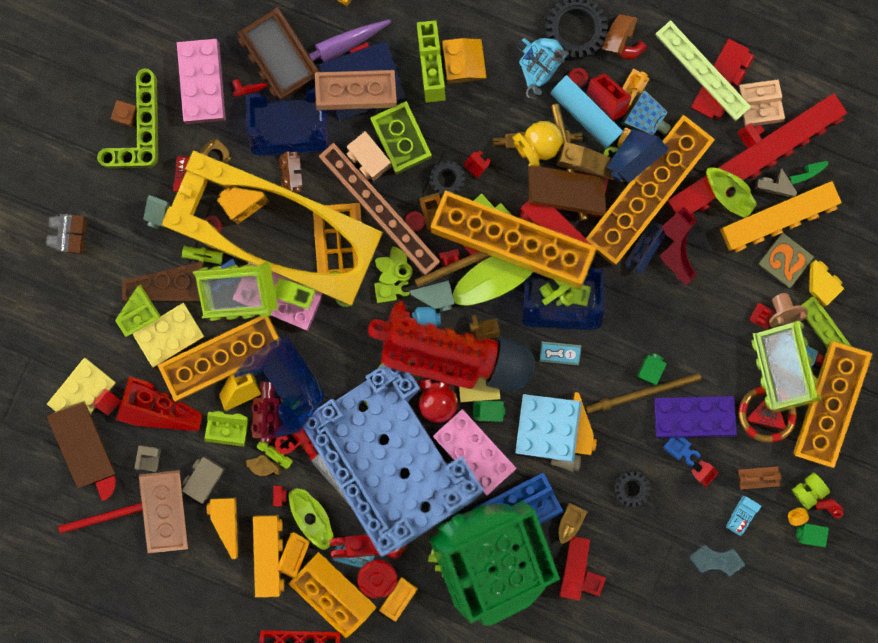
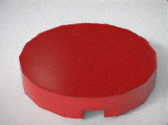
M373 560L361 567L357 582L360 591L365 596L370 598L386 597L394 591L397 585V574L390 563L383 560Z

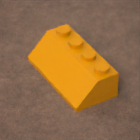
M319 552L297 574L296 578H293L289 583L303 599L345 638L351 635L376 608L355 585L350 583Z

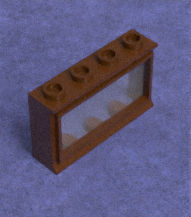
M278 7L246 28L238 31L240 38H238L239 43L243 49L247 47L250 51L249 59L254 66L258 64L261 71L258 73L264 82L269 81L272 86L269 90L275 99L279 97L282 102L315 81V73L319 71Z

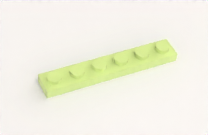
M671 20L656 33L658 39L735 121L751 108Z

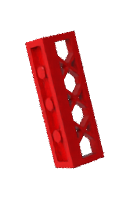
M261 630L259 642L264 643L265 637H273L276 640L274 643H285L284 640L287 638H294L296 640L295 643H304L307 638H313L316 641L315 643H324L327 639H336V643H340V632Z

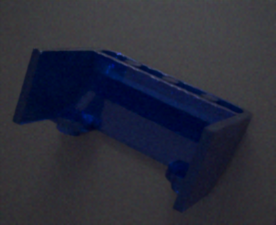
M282 337L248 356L233 374L237 378L248 374H260L263 371L283 400L278 407V415L283 424L274 434L276 438L299 433L324 400V392L290 339Z

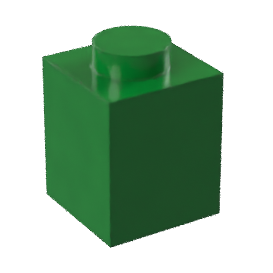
M653 353L652 356L646 355L637 377L657 385L667 363L663 362L664 358Z
M473 400V420L503 422L505 415L504 402Z
M804 523L801 527L798 526L796 538H799L798 542L802 544L826 548L829 528Z

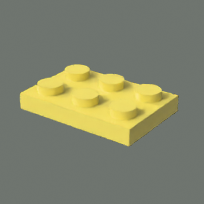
M185 303L165 313L153 323L132 333L153 368L204 338L203 333Z
M84 358L47 405L53 410L59 411L85 400L91 414L96 408L92 404L105 388L110 391L116 382L87 358Z

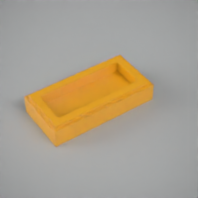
M291 533L276 570L296 578L310 541L296 533Z
M401 577L394 591L390 593L379 611L396 622L418 588Z

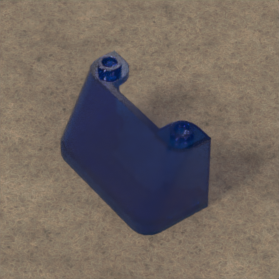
M316 88L306 93V99L267 102L266 97L260 93L246 95L247 136L250 150L254 155L283 154L287 151L289 153L321 151L329 147L327 110H316Z
M589 268L583 283L584 286L591 287L587 306L571 304L569 307L564 304L558 306L556 301L560 299L559 296L545 306L542 302L544 297L539 289L550 282L556 290L560 287L557 282L536 272H532L524 281L522 323L525 326L595 330L602 326L605 311V269Z

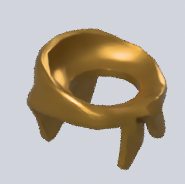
M212 139L202 147L200 154L205 156L212 149L220 150L223 153L222 163L229 164L228 162L231 160L229 150L218 139Z

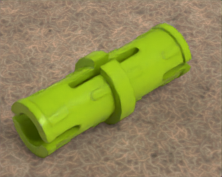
M184 246L182 258L221 265L223 252L206 250L204 247L199 249Z

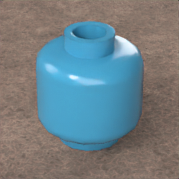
M418 307L411 314V318H415L418 323H433L436 325V328L437 325L441 324L440 313H436L433 307Z

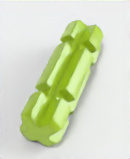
M269 442L258 443L257 448L259 450L265 451L267 456L275 462L281 463L280 465L283 468L288 469L293 461L289 457H285L284 454L278 452L273 445H269Z

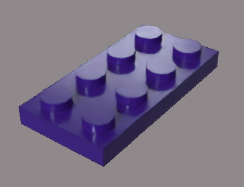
M734 396L654 398L656 439L736 437L737 435Z

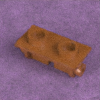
M287 151L281 154L279 159V166L283 173L281 186L289 191L301 192L303 187L301 174H294V170H301L300 156H297V152L289 153Z
M778 466L738 470L740 490L780 486L781 473L778 471Z

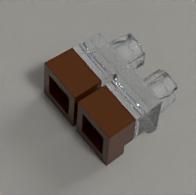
M60 214V217H49V228L58 229V235H48L46 245L56 248L58 251L83 255L85 237L81 235L86 234L87 217Z

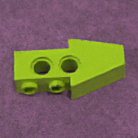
M418 22L417 32L426 103L445 101L437 22Z

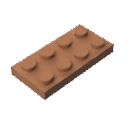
M394 70L315 73L316 110L394 108L397 106Z
M180 470L140 474L139 481L148 553L188 549Z

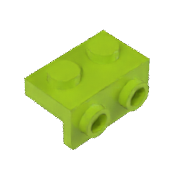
M221 411L208 412L205 442L245 446L248 417L242 414H224Z

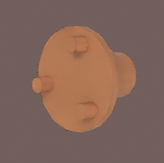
M788 293L779 294L772 299L777 312L769 320L772 328L796 321L801 322L807 318V309L804 306H793Z

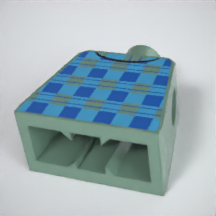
M645 90L640 91L632 103L633 106L629 107L620 124L654 135L657 130L665 136L671 128V125L663 121L667 111Z

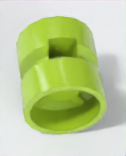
M814 472L805 479L804 484L799 483L792 489L796 498L807 510L817 503L818 498L823 499L830 493L826 484Z

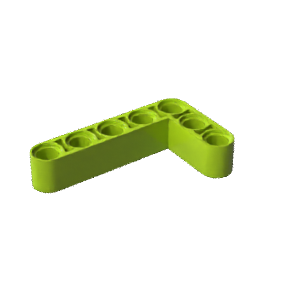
M141 69L136 76L137 148L102 149L98 153L97 158L99 163L106 168H150L158 162L157 78L149 69ZM151 75L149 83H142L143 76ZM146 94H151L152 96L149 103H143L142 101L143 96ZM145 114L152 115L149 123H143L142 119ZM147 133H151L152 140L148 143H144L143 136ZM127 153H131L133 156L129 163H125L123 160ZM146 153H151L152 160L145 163L143 156ZM106 154H112L113 156L110 163L104 162Z

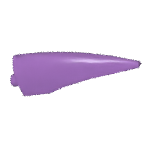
M389 19L373 23L316 44L317 51L310 53L309 57L312 61L321 58L322 62L326 63L364 42L389 25L391 21Z

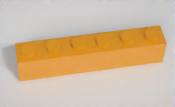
M831 181L723 227L720 231L728 250L735 249V252L747 248L745 244L753 241L755 245L764 241V236L770 233L773 237L783 233L782 228L789 226L792 229L801 225L800 221L805 218L811 221L818 218V213L824 210L826 214L837 210L836 205L842 202Z

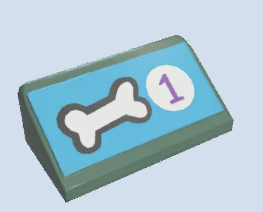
M541 342L539 362L579 365L581 345Z

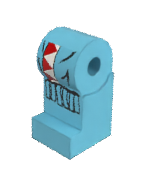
M742 496L726 528L741 536L756 512L761 508V505L746 496Z

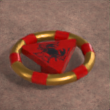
M762 386L754 388L744 396L740 403L739 419L743 429L755 440L765 443H774L786 438L796 424V408L788 409L787 426H785L781 412L772 411L767 407L765 400L747 418V408L751 399L767 393L766 389H763ZM774 387L775 395L782 401L791 399L784 391ZM748 422L783 431L770 436L763 435L751 427Z

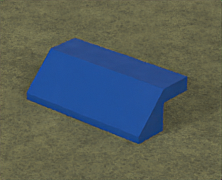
M544 473L473 508L474 510L485 504H508L513 506L524 501L535 510L540 524L563 513Z

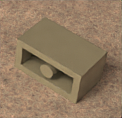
M206 456L202 459H197L192 467L195 471L191 476L188 475L182 483L184 486L182 491L202 504L205 503L225 470L224 467Z

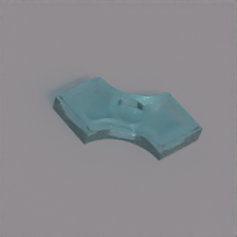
M704 544L689 556L701 573L710 569H718L724 571L730 577L745 565L733 548L726 552H715Z

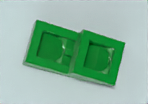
M828 161L809 164L804 167L805 174L791 176L788 179L792 185L808 180L821 172L828 165Z

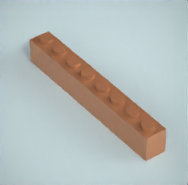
M334 143L319 155L322 162L424 275L430 273L440 264L436 256Z

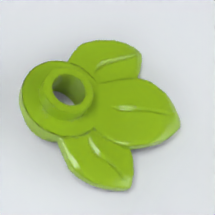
M397 247L391 248L390 257L375 259L377 269L382 272L379 281L384 284L391 285L397 281H407L412 276L413 270L407 263L406 254ZM401 269L405 270V271H406V274H405V275H401V274L399 273V270H401Z

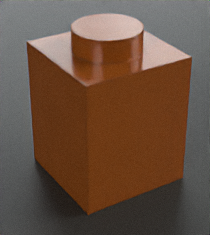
M117 100L111 120L133 128L137 118V107Z

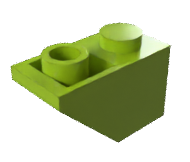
M278 278L275 286L277 299L310 310L316 295L315 290Z

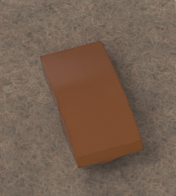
M619 14L608 31L602 49L622 54L627 37L632 38L637 18Z

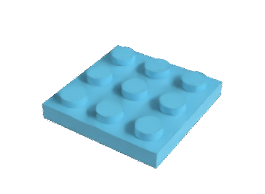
M523 394L515 453L574 461L582 402Z

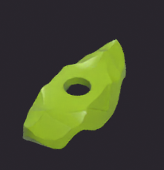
M708 168L706 171L707 178L718 201L729 211L744 218L748 217L756 207V201L751 195L749 186L739 177L718 168ZM729 187H734V195L727 197L726 190Z
M303 489L291 490L289 492V503L297 525L303 534L322 550L328 549L330 547L329 540L333 539V532L325 510L307 491ZM308 513L313 514L315 517V522L312 525H308L305 522V515Z

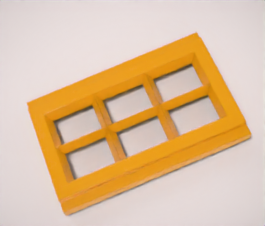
M360 203L326 205V207L337 212L350 211V218L361 222ZM313 212L317 273L329 274L332 271H339L342 274L354 270L358 265V256L353 246L352 248H341L340 232L335 228L325 229V220ZM326 233L337 234L338 249L327 250ZM353 252L354 268L343 269L342 253ZM338 253L339 269L328 270L327 254Z

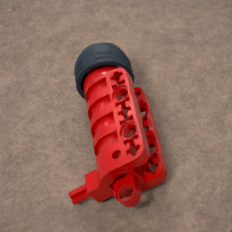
M399 301V304H394L388 322L372 320L368 328V334L371 337L384 341L381 361L386 367L466 389H473L478 378L486 379V386L505 391H514L524 387L534 374V357L524 344L503 336H499L496 341L487 338L480 340L474 338L473 334L464 333L462 335L455 333V330L446 327L444 330L436 328V325L433 323H418L415 318L409 317L410 312L405 311L406 306L403 305L402 301Z

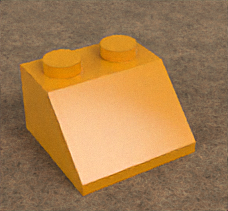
M460 38L442 41L447 84L486 79L481 39Z

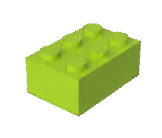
M407 101L370 118L395 174H399L432 158Z

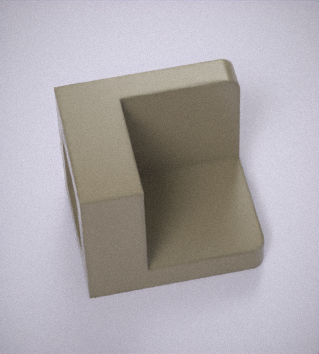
M140 445L138 447L135 469L156 472L161 448Z

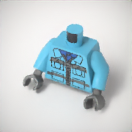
M524 38L517 47L525 53L519 63L522 66L527 82L526 96L535 100V94L540 95L542 93L541 89L537 87L547 83L560 64L565 62L564 59L569 53L563 50L558 40L540 38L531 44Z

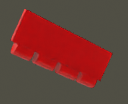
M728 39L714 67L730 85L732 83L739 86L746 74V71L741 69L740 66L748 69L755 56L748 53L750 49ZM702 86L691 108L711 119L713 116L721 119L725 109Z

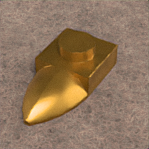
M571 503L568 504L560 520L559 539L561 544L568 542L576 535L587 514V511Z

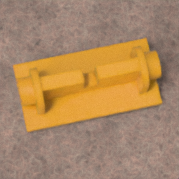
M634 68L622 87L632 97L628 109L633 106L634 99L640 91L644 90L650 79L645 72H639Z

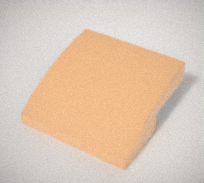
M779 80L739 85L740 95L751 106L743 114L745 126L750 123L753 126H758L760 124L784 122L785 116L781 102L782 94Z

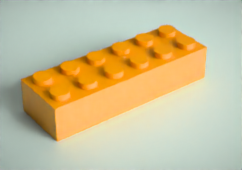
M259 316L159 364L158 367L174 401H179L238 371L280 353L285 348L270 317Z
M830 340L817 384L815 385L817 394L821 396L822 400L810 403L793 451L795 456L832 468L835 467L872 353Z

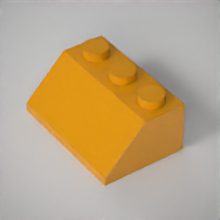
M238 188L224 190L218 199L221 206L236 224L241 223L270 202L262 192Z

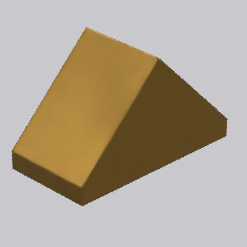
M439 193L419 198L427 230L431 229L430 226L441 202Z

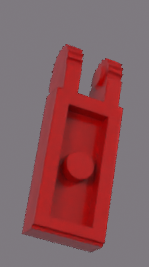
M369 535L340 537L329 540L330 546L345 545L346 549L331 551L332 558L380 555Z

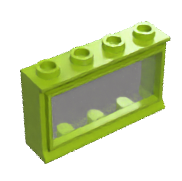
M270 262L254 266L253 263L242 267L232 265L221 269V266L209 270L207 267L193 272L196 277L201 301L202 318H210L211 321L222 319V317L235 319L243 315V318H251L255 314H259L260 317H267L272 315V311L279 309Z
M800 321L753 333L754 340H752V346L754 351H757L758 359H756V363L763 375L761 384L767 392V397H765L766 405L774 412L822 400L816 391L815 384H817V379L812 375L810 365H813L811 357L807 354L806 346H808V342L803 337L802 328H804V324Z

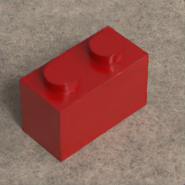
M605 73L591 79L586 93L612 121L626 115L632 98Z

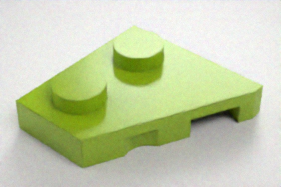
M140 284L115 321L125 337L160 319L161 316Z

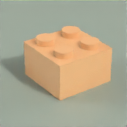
M366 132L347 146L349 159L354 165L358 163L361 166L360 172L367 180L371 178L374 182L392 167L389 159Z

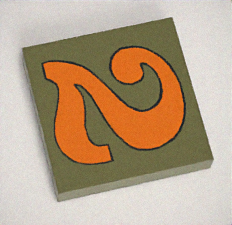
M781 233L758 265L786 287L791 288L814 256L787 235Z

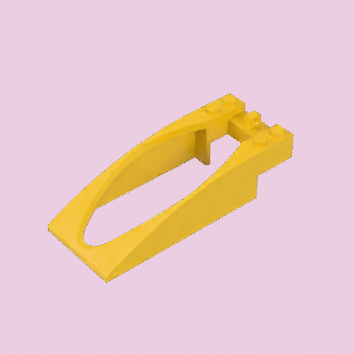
M192 152L186 166L187 172L172 207L169 206L162 222L163 226L257 266L267 261L237 247L222 236L213 225L193 215L208 181L227 189L230 188V190L237 188V186L284 196L313 211L340 232L355 249L358 256V265L354 270L347 273L325 274L300 271L270 263L271 271L341 302L353 305L383 232L254 175L198 152Z

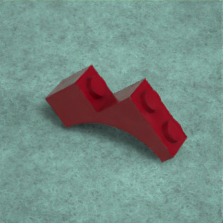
M683 207L662 226L665 234L673 239L674 242L659 257L664 265L675 273L677 279L687 285L697 275L690 264L686 249L688 234L697 220Z

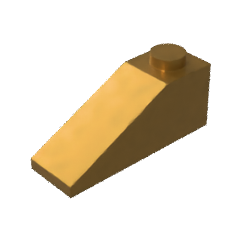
M568 142L562 144L557 158V166L614 180L611 177L612 173L606 168L612 158L583 146Z

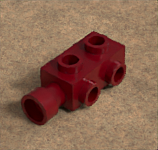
M260 382L261 398H253L252 438H260V442H272V438H278V434L281 432L278 414L281 413L282 406L278 398H273L276 382Z

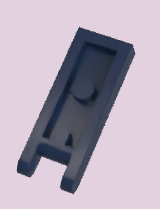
M652 220L650 221L624 264L626 268L630 269L636 263L638 265L635 268V272L641 274L666 235L662 228L663 225Z

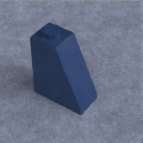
M632 129L606 168L612 173L611 177L619 182L623 180L630 183L667 152L669 148L659 137Z

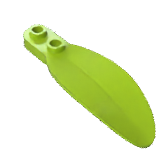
M492 256L472 268L458 282L453 292L454 302L458 305L468 306L497 298L519 286L533 271Z

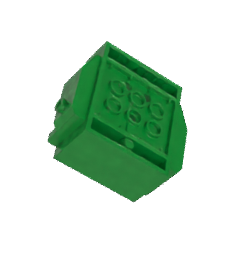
M524 501L513 506L508 504H485L464 515L460 514L453 517L446 524L441 523L437 525L439 534L429 538L454 606L470 623L479 620L483 625H493L529 607L546 589V586L560 580L536 512ZM517 544V547L512 549L513 545ZM452 562H453V563L457 566V568H458V571H459V573H460V576H458V577H457V575H456V572H455V569H454V567H453Z

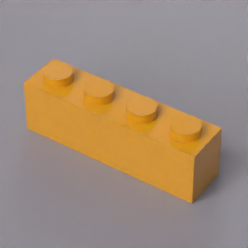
M256 515L253 517L255 597H279L281 591H284V579H280V571L276 570L280 562V551H283V539H279V531L283 530L282 519H279V515Z

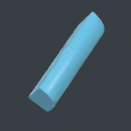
M567 75L551 91V95L605 149L623 132Z

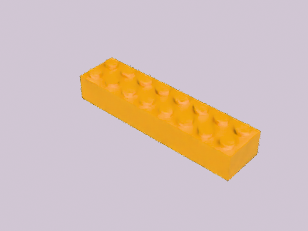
M683 115L663 140L669 148L667 152L627 185L586 237V240L596 247V252L615 266L715 139Z
M445 191L430 226L431 233L578 289H581L596 252V247L447 191Z

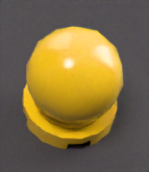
M540 121L532 124L526 130L525 136L518 133L512 137L515 141L513 143L523 159L527 157L530 162L529 167L531 165L540 167V160L554 158L561 151L563 144L560 129L549 121Z

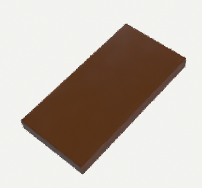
M534 165L528 168L530 204L600 216L606 213L603 177Z
M85 400L47 415L77 489L115 474Z

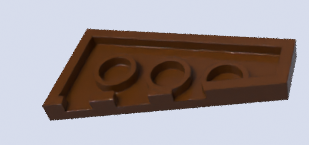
M201 261L123 280L122 301H128L140 284L151 301H200L197 281L193 272L203 268V263Z

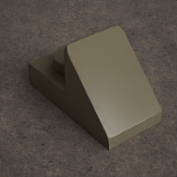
M783 169L778 171L776 183H773V179L765 177L755 182L754 189L790 198L795 197L797 194Z

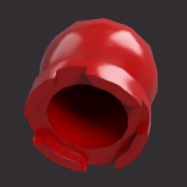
M431 379L417 381L418 386L423 391L419 397L418 404L422 415L428 421L434 423H443L451 419L457 410L458 404L456 393L451 389L452 384L441 381L431 383Z

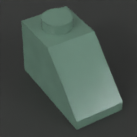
M149 195L143 220L147 221V226L159 229V226L165 228L162 222L169 206L172 207V205Z
M449 281L410 291L411 296L433 307L435 310L440 309V312L451 310V305H455Z

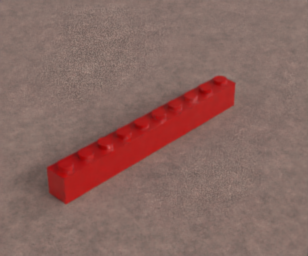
M833 93L718 169L727 171L741 180L750 177L752 180L761 174L760 169L764 166L769 169L778 163L776 159L781 155L786 158L794 152L792 148L798 144L800 147H803L811 141L809 137L816 134L818 137L827 131L826 126L832 123L835 126L843 121L842 116L847 112L835 93ZM706 175L669 199L666 204L673 215L685 207L694 217L693 212L698 209L702 212L710 207V201L715 199L716 196Z

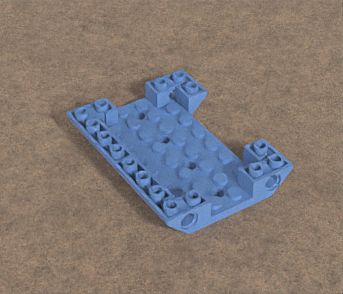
M385 365L367 375L365 382L338 400L331 399L299 420L381 557L407 545L470 504L484 491L463 456L449 465L446 464L408 401L420 390L412 374L392 369ZM363 401H367L369 405L368 410L365 412L359 410V404ZM387 434L389 437L388 444L381 445L379 442L380 437ZM403 468H408L410 471L407 479L400 477V471ZM423 502H429L431 505L428 513L421 511Z

